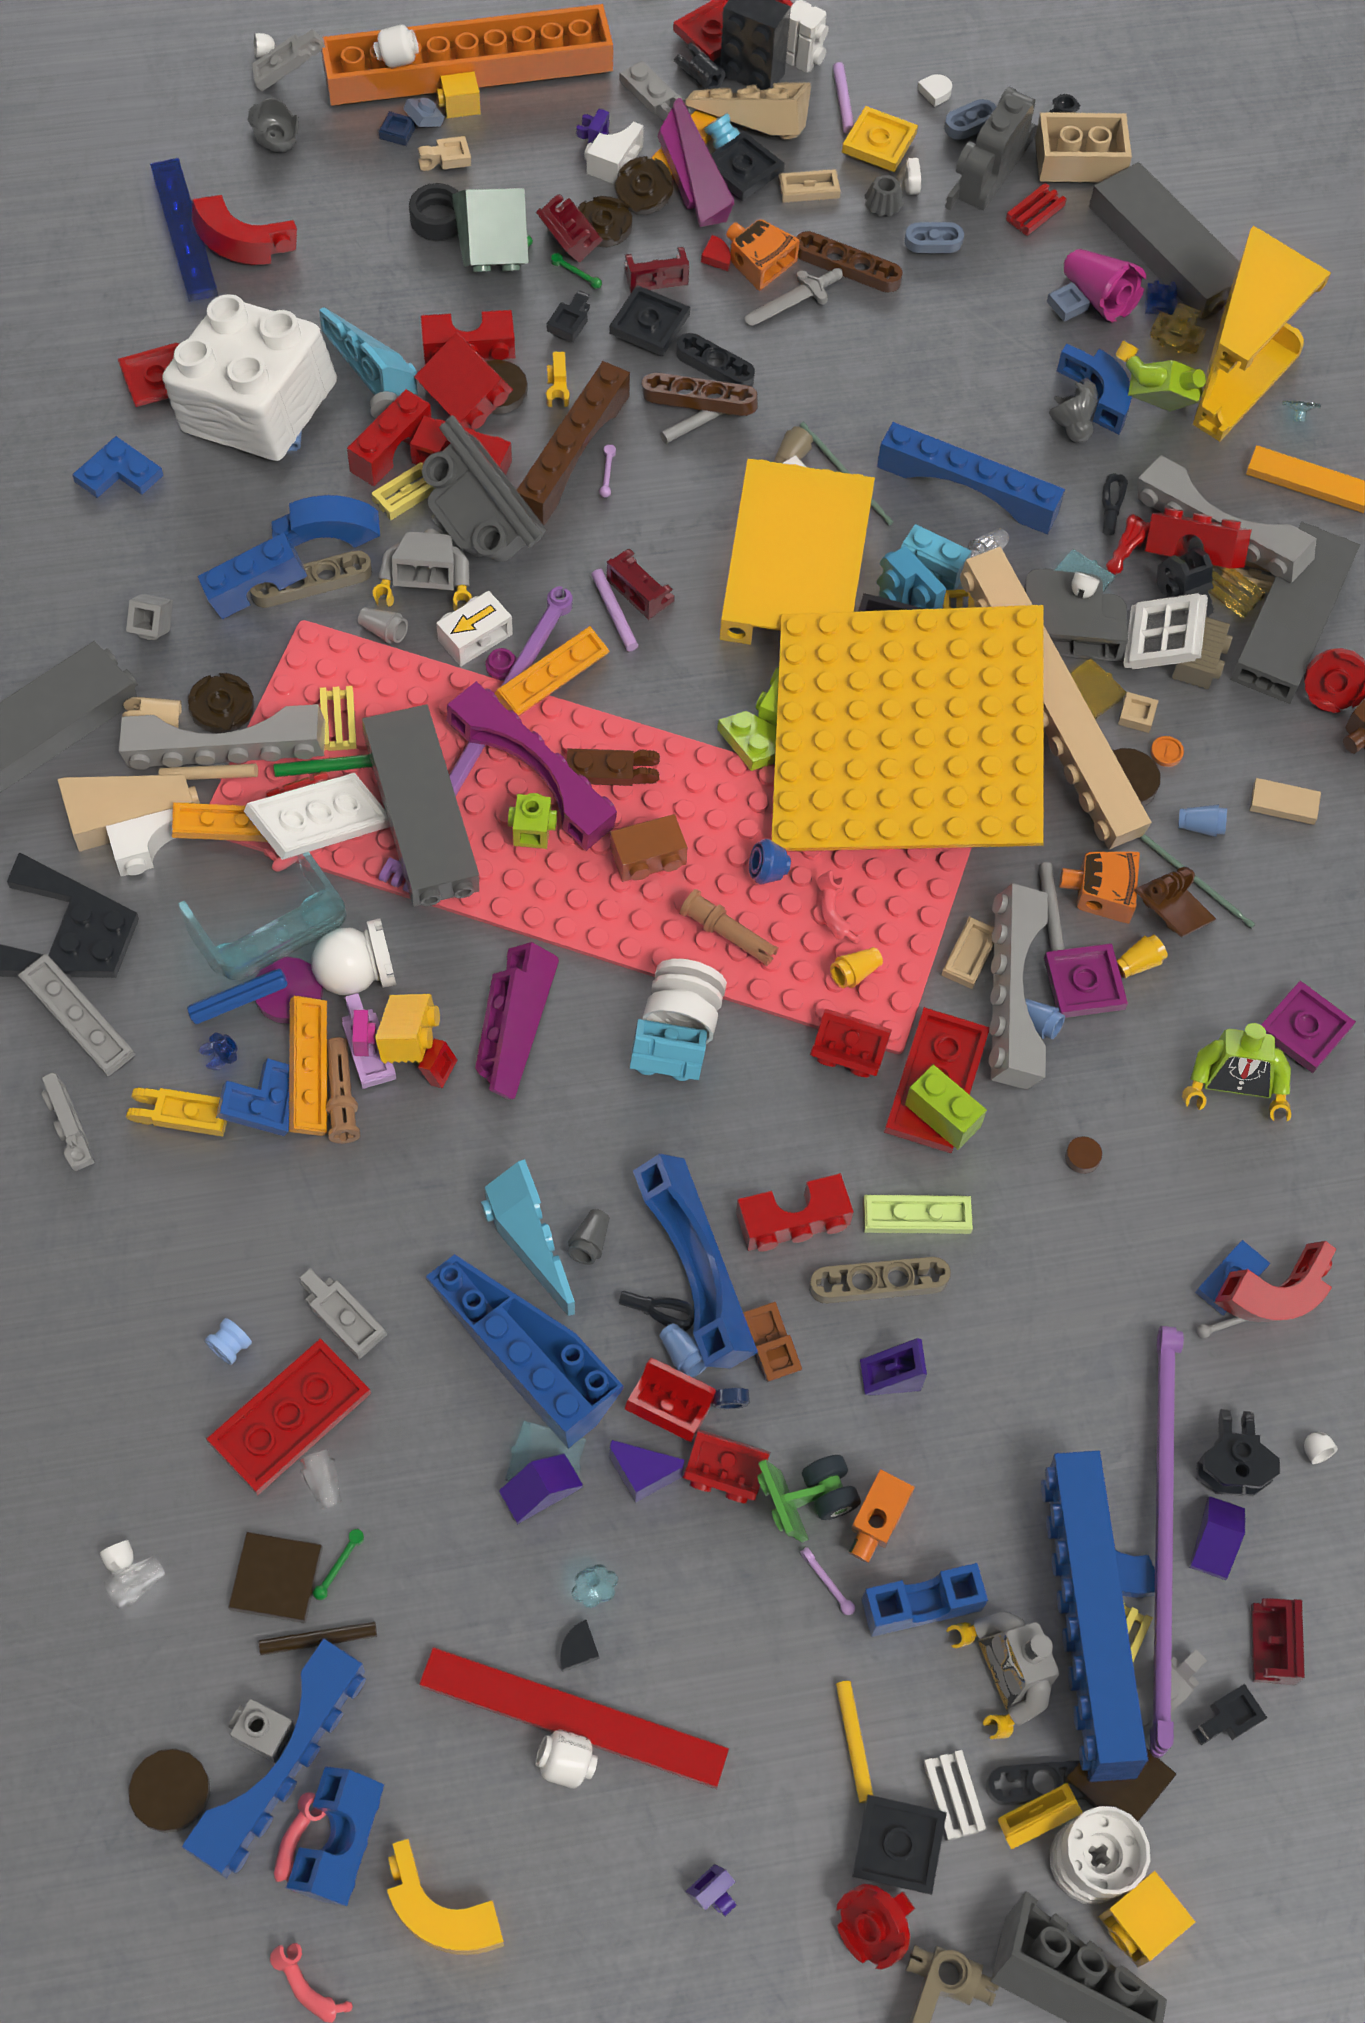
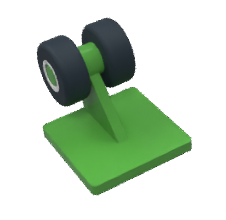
M830 1455L807 1465L801 1474L808 1488L791 1493L780 1469L766 1459L758 1462L762 1471L761 1474L757 1475L758 1481L766 1496L771 1495L776 1508L771 1510L779 1531L785 1530L788 1537L792 1536L801 1543L809 1540L797 1508L815 1501L814 1506L821 1520H831L855 1510L861 1504L857 1489L854 1486L843 1487L840 1479L848 1473V1467L841 1455Z

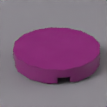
M284 957L273 960L262 967L256 977L275 969H281L286 976L288 986L255 1001L265 1017L276 1023L290 1024V999L295 995L322 1000L323 986L317 982L312 971V964L300 958Z

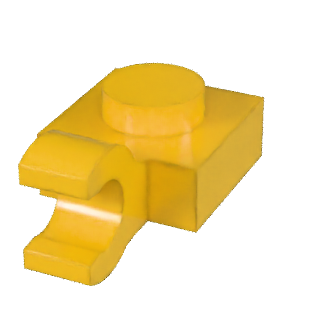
M553 352V365H547L548 384H554L546 392V404L548 407H552V400L554 398H562L564 400V407H568L570 403L569 390L566 385L565 352Z

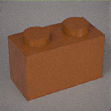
M675 814L610 831V849L622 882L631 879L642 880L650 874L660 871H674L687 864L688 847Z

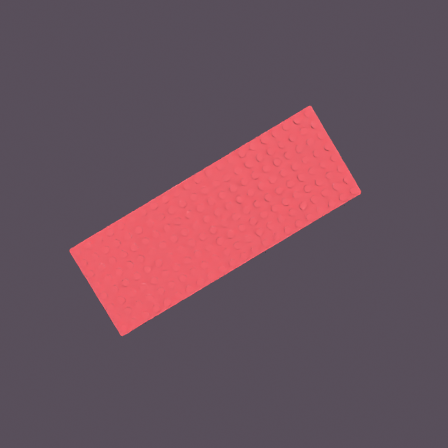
M302 620L298 623L247 728L272 717L285 706L318 704L321 709L320 688L326 687L327 691H332L333 687L346 690V686H353L357 749L324 750V756H313L310 759L281 758L278 761L249 760L245 763H240L257 764L258 776L221 779L209 804L246 806L249 802L266 798V792L277 787L279 790L284 789L283 785L309 777L311 780L314 779L313 775L318 774L275 777L274 764L369 754L363 735L362 718L428 704L446 767L450 774L468 741L446 721L447 704L476 681L484 689L488 688L494 693L501 687L504 681ZM549 695L519 717L525 727L531 732H537L544 740L545 745L554 753L561 754L566 761L567 748L630 750L634 752L642 749L654 750L660 755V762L657 765L650 767L633 766V770L639 767L657 769L660 773L659 782L653 784H633V786L591 785L601 797L605 796L610 799L616 808L615 826L610 831L675 814L688 847L687 864L682 865L679 869L670 872L660 871L653 873L642 880L631 879L622 882L610 849V831L585 851L562 829L561 814L556 799L540 775L518 757L504 750L485 745L456 795L479 872V892H475L466 898L453 897L440 900L437 904L432 905L433 907L655 977L657 965L664 960L674 958L701 962L721 973L727 981L726 991L723 996L724 1000L818 1030L825 1009H829L892 1029L886 1051L893 1054L903 1053L972 847L786 851L787 855L791 858L788 874L784 875L779 881L762 885L757 884L749 873V859L751 851L757 842L764 838L772 841L774 764L750 771L735 752ZM347 698L340 699L343 741L349 740ZM327 700L330 741H336L334 700ZM230 762L229 765H238V763ZM373 767L326 772L330 779L355 773L384 808ZM537 793L542 796L551 797V810L557 811V824L555 831L549 830L547 849L513 845V827H508V814L510 806L516 807L517 794ZM390 826L342 841L341 846L334 851H328L324 847L313 850L295 862L411 899L410 894L403 890L406 882L405 878L398 888L391 885L395 873L391 874L386 883L379 880L380 872L389 857L399 861ZM227 840L261 852L266 848H270L279 857L268 842ZM830 870H833V881L839 877L845 880L844 886L836 890V912L846 922L850 923L849 931L859 936L860 941L858 944L852 943L847 937L841 940L836 939L823 918V892L819 889L817 880L819 876ZM694 889H698L701 891L703 898L716 906L720 904L725 907L726 915L767 942L779 948L776 955H772L774 959L771 963L765 966L761 961L717 932L708 933L703 930L704 926L690 916L683 917L680 915V909L689 894ZM872 947L878 949L883 958L882 966L878 967L854 988H840L835 983L830 972V966L837 957Z

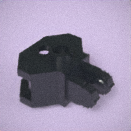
M1195 547L1180 558L1174 555L1158 565L1157 583L1162 594L1168 598L1197 593L1199 595H1206L1208 598L1206 617L1214 613V605L1211 604L1212 600L1208 593L1214 588L1212 584L1213 564L1206 552ZM1184 610L1185 615L1188 616V610Z
M1220 1409L1218 1418L1219 1438L1214 1443V1446L1205 1452L1196 1463L1197 1479L1215 1494L1253 1497L1270 1485L1273 1479L1280 1474V1458L1260 1442V1435H1255L1254 1412L1243 1411L1241 1417L1242 1434L1232 1433L1231 1411Z

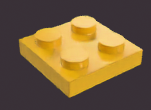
M865 106L842 145V153L895 172L917 134L918 125Z

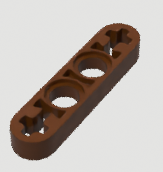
M804 231L796 236L800 240L798 259L828 271L839 268L843 271V277L886 293L895 292L901 286L902 269L891 261L815 232ZM837 253L842 258L840 260H831L827 255ZM862 263L866 264L869 269L861 271L854 266Z
M651 373L642 379L643 397L648 402L739 416L751 415L758 409L757 391L748 385L664 373ZM681 390H691V391H692V392L689 393V394H679V393H678V392L681 391ZM711 394L722 395L720 398L711 399L707 397Z

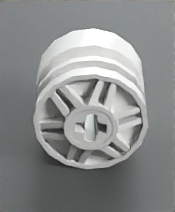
M674 958L664 960L657 965L655 979L652 982L651 992L653 994L648 997L643 1020L707 1030V1044L714 1036L718 1021L717 1010L722 1006L727 981L721 973L701 962Z
M1098 1806L1080 1814L1075 1819L1066 1823L1057 1832L1050 1848V1868L1056 1883L1069 1897L1083 1904H1102L1134 1889L1145 1877L1150 1864V1843L1143 1827L1132 1815L1116 1807ZM1094 1851L1097 1854L1095 1861L1098 1863V1865L1093 1866L1090 1863L1093 1858V1856L1090 1854V1852Z

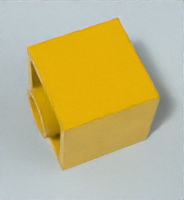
M1156 1871L1143 1878L1134 1889L1125 1893L1098 1916L1107 1927L1116 1945L1132 1959L1137 1967L1151 1961L1195 1923V1920Z

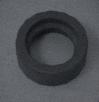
M442 183L426 184L418 188L411 195L409 201L410 221L414 231L421 237L434 241L448 240L456 236L458 229L455 211L450 216L441 219L427 218L421 212L433 205H443L454 210L452 194L459 191L448 184Z

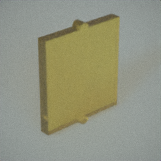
M1091 658L1070 673L1095 719L1126 697L1127 692L1112 678V674L1106 673Z

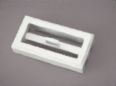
M959 1750L949 1755L945 1754L938 1758L924 1760L923 1764L936 1808L939 1811L947 1812L944 1825L946 1841L985 1831L986 1826L963 1751ZM955 1762L974 1825L969 1826L951 1769V1763ZM936 1767H942L959 1823V1829H953L936 1773Z

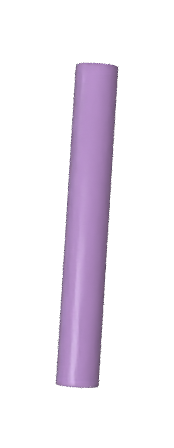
M837 62L833 65L843 131L849 134L854 126L844 64Z
M597 569L593 571L591 576L626 650L633 651L637 649L638 643L603 570Z

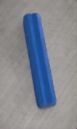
M275 969L200 1000L187 1007L189 1017L195 1024H199L284 989L288 986L286 976L281 969Z

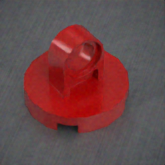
M1344 648L1328 649L1316 655L1308 664L1304 674L1305 691L1311 703L1321 710L1333 713L1340 712V709H1346L1350 706L1352 708L1358 706L1365 698L1364 658L1356 652Z
M863 1883L843 1894L837 1903L836 1911L841 1909L842 1922L837 1924L846 1948L861 1963L869 1960L877 1964L875 1969L880 1970L888 1968L901 1960L908 1951L910 1932L906 1916L915 1910L905 1892L903 1891L893 1898L880 1887Z

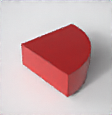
M712 234L701 255V263L729 271L731 261L730 249L721 238Z

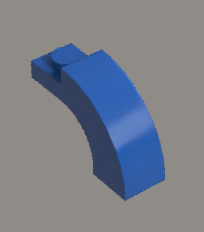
M1066 344L1061 351L1056 372L1077 382L1084 378H1089L1097 389L1098 403L1093 422L1120 435L1132 396H1128L1130 380L1125 370L1118 361L1101 349L1092 356L1081 349Z
M321 495L289 503V514L271 522L272 538L284 532L293 547L316 538H336L349 543L355 548L380 537L378 510L361 500L345 496Z

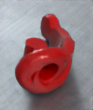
M1135 514L1128 516L1125 532L1120 537L1118 547L1113 552V558L1106 564L1109 573L1117 575L1122 572L1123 561L1130 556L1136 546L1141 547L1149 532V522H1145Z

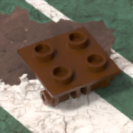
M1181 867L1177 871L1165 874L1134 890L1142 898L1143 903L1148 908L1154 910L1166 922L1167 927L1181 938L1216 920L1188 891L1195 878L1194 871L1188 867Z

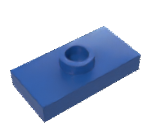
M1242 1240L1200 1285L1195 1293L1224 1316L1227 1311L1214 1303L1229 1273L1249 1269L1260 1277L1268 1268L1270 1262Z

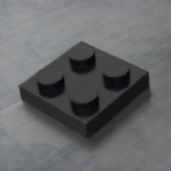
M745 131L711 154L728 189L742 201L776 178L779 173L784 172L785 163Z
M636 285L610 324L609 334L664 356L690 316V306Z
M867 1795L852 1877L932 1895L947 1812Z

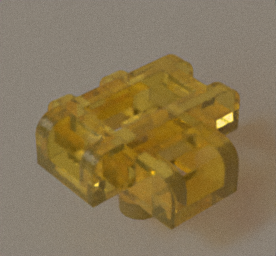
M1179 303L1173 315L1159 312L1151 328L1150 336L1160 341L1159 345L1162 347L1168 344L1175 347L1177 353H1181L1183 350L1195 354L1205 337L1207 329L1196 325L1200 314L1199 310ZM1171 331L1181 334L1182 337L1171 334Z

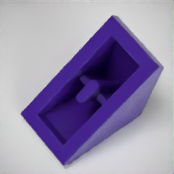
M919 1338L860 1359L864 1392L868 1396L921 1391L927 1377L922 1339Z
M614 1440L610 1444L609 1458L635 1503L682 1477L684 1459Z
M564 1453L531 1461L499 1490V1493L518 1525L583 1488V1484Z
M1211 1496L1207 1498L1189 1568L1223 1580L1228 1579L1245 1535V1508Z

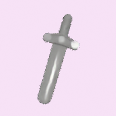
M835 268L818 278L807 274L804 270L797 273V281L802 285L748 313L744 318L745 322L749 325L758 324L810 296L814 297L819 304L827 303L828 294L824 288L836 282V280H840L843 276V271Z

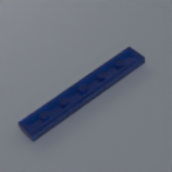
M179 158L150 163L188 301L218 296L204 242L199 237L192 221V201Z

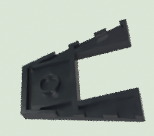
M19 853L7 880L9 888L69 902L48 956L64 974H70L71 977L116 978L139 920L137 912ZM0 944V977H17V974L24 971L43 954Z

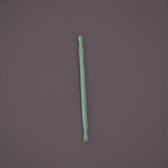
M802 422L800 427L812 436L813 442L839 471L850 474L823 442L809 430L805 422ZM872 498L871 506L884 518L889 526L892 525L894 521L884 513V510Z
M1144 834L1140 837L1142 841L1177 869L1185 867L1147 835ZM1195 875V884L1233 915L1243 920L1248 927L1252 929L1255 926L1252 920L1247 919L1242 912Z

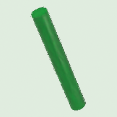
M369 754L279 763L274 764L275 777L370 768L372 763Z

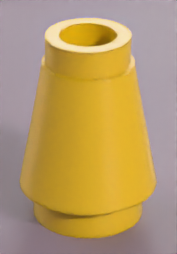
M1156 935L1143 936L1117 959L1120 975L1125 979L1163 964L1162 960L1166 959L1168 954L1165 946Z
M872 947L837 957L830 966V972L833 980L840 988H854L878 967L882 966L883 958L879 950Z

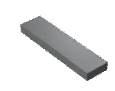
M46 953L18 975L108 1077L136 1055L131 1047Z

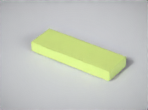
M864 1195L863 1197L864 1233L971 1234L973 1230L971 1196Z

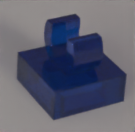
M1159 280L1147 283L1145 290V314L1174 317L1177 310V286L1175 282L1171 281L1170 285L1159 284Z

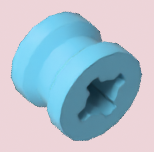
M728 113L704 128L706 134L711 135L713 138L715 149L720 148L740 134L737 128L732 127L730 123L731 117Z

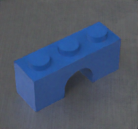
M283 532L200 574L198 578L209 603L219 616L224 619L251 605L247 593L252 587L260 583L269 582L275 584L281 590L308 575L297 551Z
M978 1563L940 1571L938 1576L921 1583L904 1585L903 1580L867 1588L861 1601L870 1635L874 1637L980 1612L988 1602Z
M324 1767L312 1807L323 1811L328 1816L331 1825L330 1836L325 1846L320 1850L299 1847L286 1889L320 1902L341 1906L348 1905L350 1895L355 1887V1879L362 1856L367 1848L368 1837L375 1814L380 1806V1798L385 1784L350 1769Z

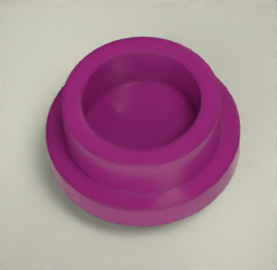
M495 649L486 659V671L495 679L505 680L517 658L508 649Z

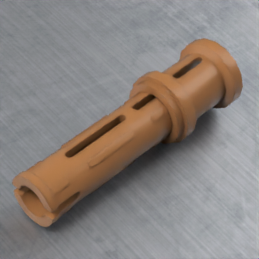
M694 889L689 894L680 909V915L683 917L690 916L704 926L703 930L708 933L717 932L761 961L765 966L771 963L774 959L772 955H776L779 948L767 942L726 915L725 907L720 904L716 906L701 896V891L698 889Z
M335 1037L327 1040L331 1099L326 1104V1111L331 1118V1129L328 1131V1137L331 1142L344 1144L354 1142L360 1138V1129L356 1126L355 1119L358 1103L351 1093L348 1041L342 1037Z

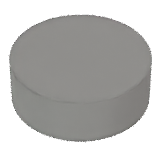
M387 391L375 394L370 399L371 415L376 419L398 395Z

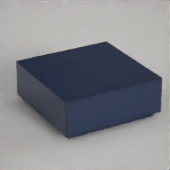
M389 111L379 129V139L407 146L417 125L411 117Z

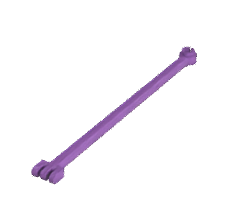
M561 586L553 588L548 593L547 609L501 687L533 665L559 618L571 611L573 597L566 588L564 589L565 598L561 600L556 599L563 597V588ZM468 742L449 774L455 796L485 745ZM389 857L380 872L379 880L386 883L391 874L395 873L391 885L398 888L405 878L400 860L397 861ZM405 882L403 890L409 893Z
M1160 1326L1157 1335L1158 1407L1153 1726L1150 1729V1753L1156 1758H1161L1173 1745L1174 1722L1171 1721L1175 1353L1182 1352L1184 1335L1183 1332L1177 1331L1176 1327Z

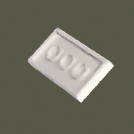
M355 773L249 802L244 809L245 814L282 860L390 826L385 809Z

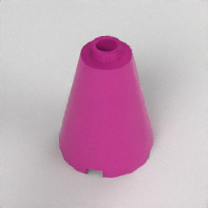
M1083 249L1071 252L1064 261V274L1077 286L1101 316L1111 322H1116L1115 318L1119 315L1124 318L1128 316L1137 306L1144 293L1141 283L1142 278L1146 280V273L1137 264Z

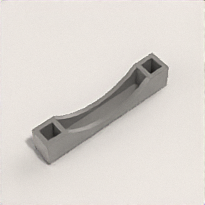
M1162 455L1138 478V500L1142 501L1146 506L1153 507L1164 513L1165 508L1183 510V516L1193 518L1194 513L1212 516L1211 522L1221 523L1222 519L1236 520L1241 522L1240 527L1252 529L1246 560L1267 569L1276 577H1281L1292 583L1315 558L1317 538L1291 524L1254 523L1222 512L1210 504L1196 490L1186 468Z
M318 704L285 706L272 717L254 726L220 734H205L182 730L164 722L155 715L127 716L121 718L119 753L128 768L138 770L154 766L180 767L186 764L208 766L218 762L240 764L249 760L310 759L313 756H324L326 721Z
M1012 883L1001 893L997 894L993 902L995 927L992 932L994 958L991 964V971L994 975L993 989L990 995V1001L993 1004V1016L989 1029L992 1035L989 1065L991 1066L992 1081L1028 1090L1045 1078L1046 1045L1037 1033L1027 1009L1023 988L1024 961L1031 942L1037 933L1048 923V893Z

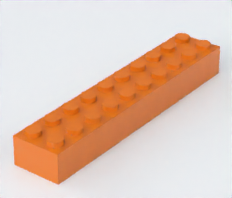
M603 4L410 26L407 28L408 30L412 29L416 35L419 53L415 54V60L411 64L396 68H389L383 60L379 61L376 57L374 43L378 42L380 30L323 37L325 48L321 50L331 105L436 93V89H441L440 76L474 71L478 88L613 71V41Z

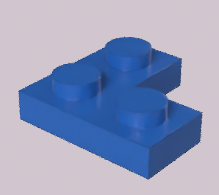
M117 436L72 474L74 482L96 498L102 495L118 479L143 495L164 476L160 466Z
M267 1058L263 1063L258 1089L226 1081L222 1087L216 1118L285 1136L289 1131V1064Z

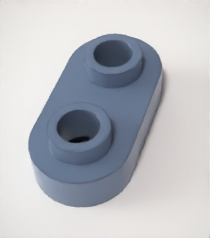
M979 99L957 108L947 114L944 130L948 136L954 139H965L977 134L997 106L989 100Z
M916 222L907 227L904 243L910 251L915 253H953L962 247L964 231L959 225L951 222Z

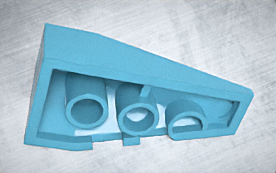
M325 307L319 309L322 331L374 395L387 391L399 396L405 389L415 395L417 394V383L414 378L417 371L411 363H406L399 353Z
M525 1159L518 1161L485 1186L486 1200L481 1201L484 1216L487 1222L494 1221L500 1236L567 1316L575 1314V1301L561 1260L558 1255L553 1256L552 1251H555L551 1230L548 1224H541L540 1219L543 1217L539 1205L541 1201Z

